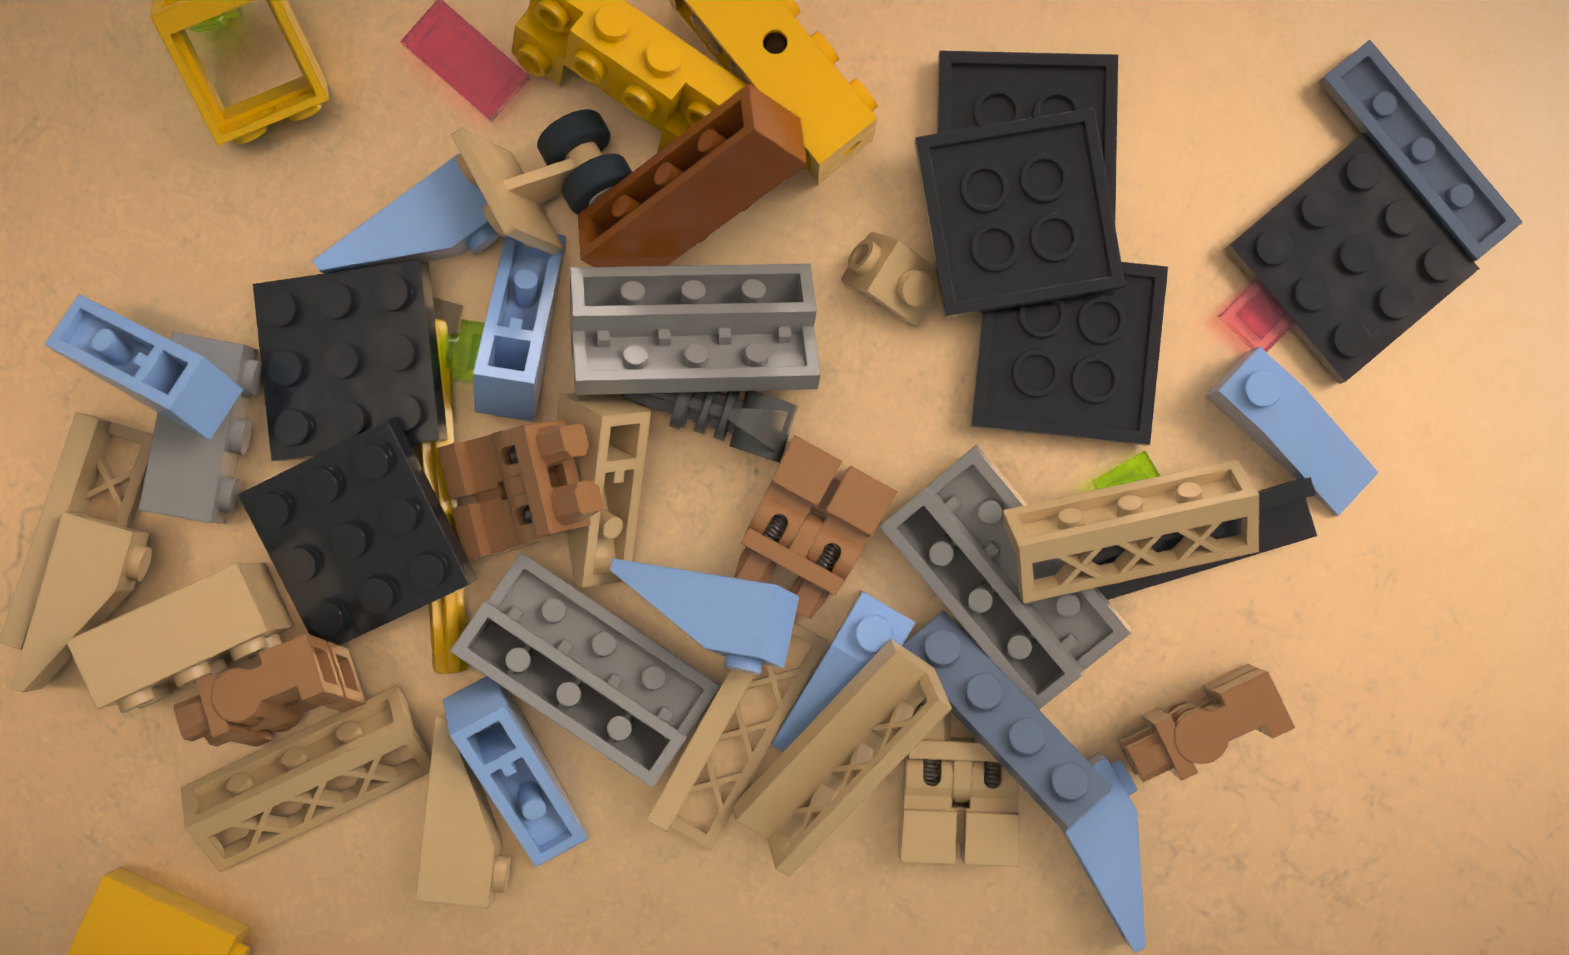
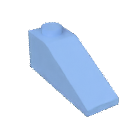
M454 156L313 259L312 262L320 272L331 273L413 260L431 261L460 256L469 249L473 254H477L499 239L500 235L492 228L484 215L483 206L488 203L480 188L472 185L458 167L456 156Z
M557 234L564 249L555 255L535 247L528 248L516 239L509 236L505 237L473 372L474 407L476 413L534 422L550 343L566 245L565 235Z
M78 294L45 343L50 349L164 417L209 441L243 391V388L205 357Z
M1260 346L1245 352L1205 395L1295 479L1311 477L1316 495L1313 496L1335 516H1339L1379 473L1306 388Z
M612 558L610 571L705 649L725 656L724 667L757 675L761 674L762 664L780 668L785 667L799 596L775 584Z
M860 591L771 745L784 752L890 638L902 646L916 622L865 592Z
M486 676L443 699L450 737L535 867L588 839L587 832L528 722L508 690Z
M1098 752L1087 758V760L1113 787L1109 794L1066 833L1062 829L1061 831L1124 941L1134 953H1137L1146 948L1138 813L1129 795L1137 791V788L1119 759L1110 764L1107 757Z

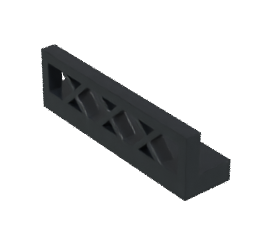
M1311 477L1291 480L1257 491L1259 494V552L1097 588L1109 600L1318 536L1306 500L1307 497L1316 495ZM1241 518L1222 522L1209 536L1217 540L1241 534ZM1179 532L1162 535L1151 549L1156 552L1171 550L1183 539L1184 535ZM1119 545L1103 548L1091 561L1098 565L1112 563L1125 549Z

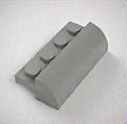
M811 264L570 267V333L575 395L818 389L820 367L814 329L817 309Z
M976 444L936 479L907 501L879 527L987 656L1038 709H1041L1079 679L1086 668L1131 634L1132 628L1098 588L1023 604L1018 592L1016 555L1004 530L1003 510L1027 504ZM1055 558L1033 563L1034 579L1055 575L1066 562Z
M520 552L487 602L484 601L450 650L460 659L652 788L721 687L522 552Z

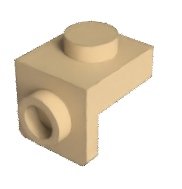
M876 232L869 233L866 239L853 249L848 259V268L841 278V281L850 288L865 293L905 323L915 327L919 326L939 294L935 266L900 240Z

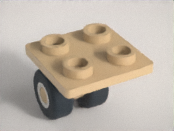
M591 109L571 112L551 123L541 133L537 142V148L547 166L527 173H523L516 158L510 151L463 127L451 134L460 151V154L456 156L458 167L472 185L480 188L488 203L483 206V212L492 228L502 237L509 236L522 242L528 248L535 247L552 255L557 254L564 247L542 205L562 192L570 209L575 214H579L632 173L623 156L614 153L602 155L601 152L609 144L611 134L602 116L597 111Z

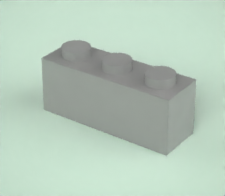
M173 332L171 341L205 357L243 388V391L210 441L157 412L139 510L207 523L225 524L227 513L233 514L239 501L238 494L240 493L241 483L240 479L234 478L238 454L244 455L251 439V420L245 418L249 397L256 396L260 389L262 362L257 361L258 350L247 345Z

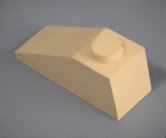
M566 393L559 395L557 420L565 419L566 424L581 423L584 425L589 443L586 455L575 458L579 480L592 479L600 488L604 505L600 512L589 517L590 526L570 530L567 533L574 581L581 588L621 582L622 580L610 571L612 558L633 561L651 410L619 394L575 395V393Z
M62 512L11 686L12 690L28 692L43 689L72 657L66 641L102 625L133 591L135 582H141L144 579L152 556V549L146 546L149 532L82 513Z
M443 714L435 718L415 901L489 908L496 900L497 892L506 893L510 872V857L501 856L502 838L483 786L450 737L446 715Z

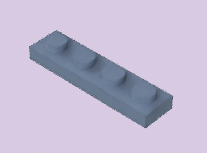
M1370 39L1319 81L1362 134L1365 132L1473 261L1480 259L1523 223L1520 217Z
M944 610L902 645L935 668L952 707L950 711L1065 833L1109 794L1113 786Z

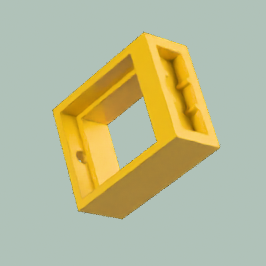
M152 0L150 18L217 146L232 140L235 144H244L255 140L266 132V126L287 117L290 121L306 119L321 109V103L329 100L326 78L288 0L266 1L303 76L226 108L185 29L254 0Z

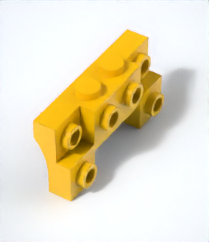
M530 0L528 10L514 27L511 53L516 56L518 62L525 70L537 77L546 76L559 86L571 71H574L581 78L628 108L632 113L662 132L657 153L747 85L625 0Z

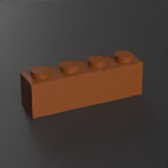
M748 83L578 214L580 260L592 267L669 265L696 244L704 241L711 233L740 212L747 210L754 202L784 180L791 178L807 164L801 118Z

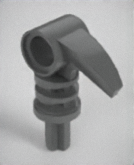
M728 391L727 395L719 392L620 394L637 404L671 414L669 427L678 430L680 427L685 428L686 422L689 420L695 422L694 432L704 435L706 428L710 427L715 429L713 438L724 441L726 434L729 433L732 434L730 447L779 463L798 406L756 391H747L744 401L738 399L740 391Z

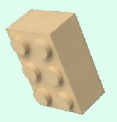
M266 562L235 563L71 638L66 642L96 709L118 705L120 712L125 713L137 707L142 709L173 695L169 685L175 682L179 688L192 682L196 684L195 679L210 673L220 674L226 671L228 668L224 659L232 656L234 662L246 657L251 659L259 656L258 653L281 644L282 642L278 634L294 628V625Z

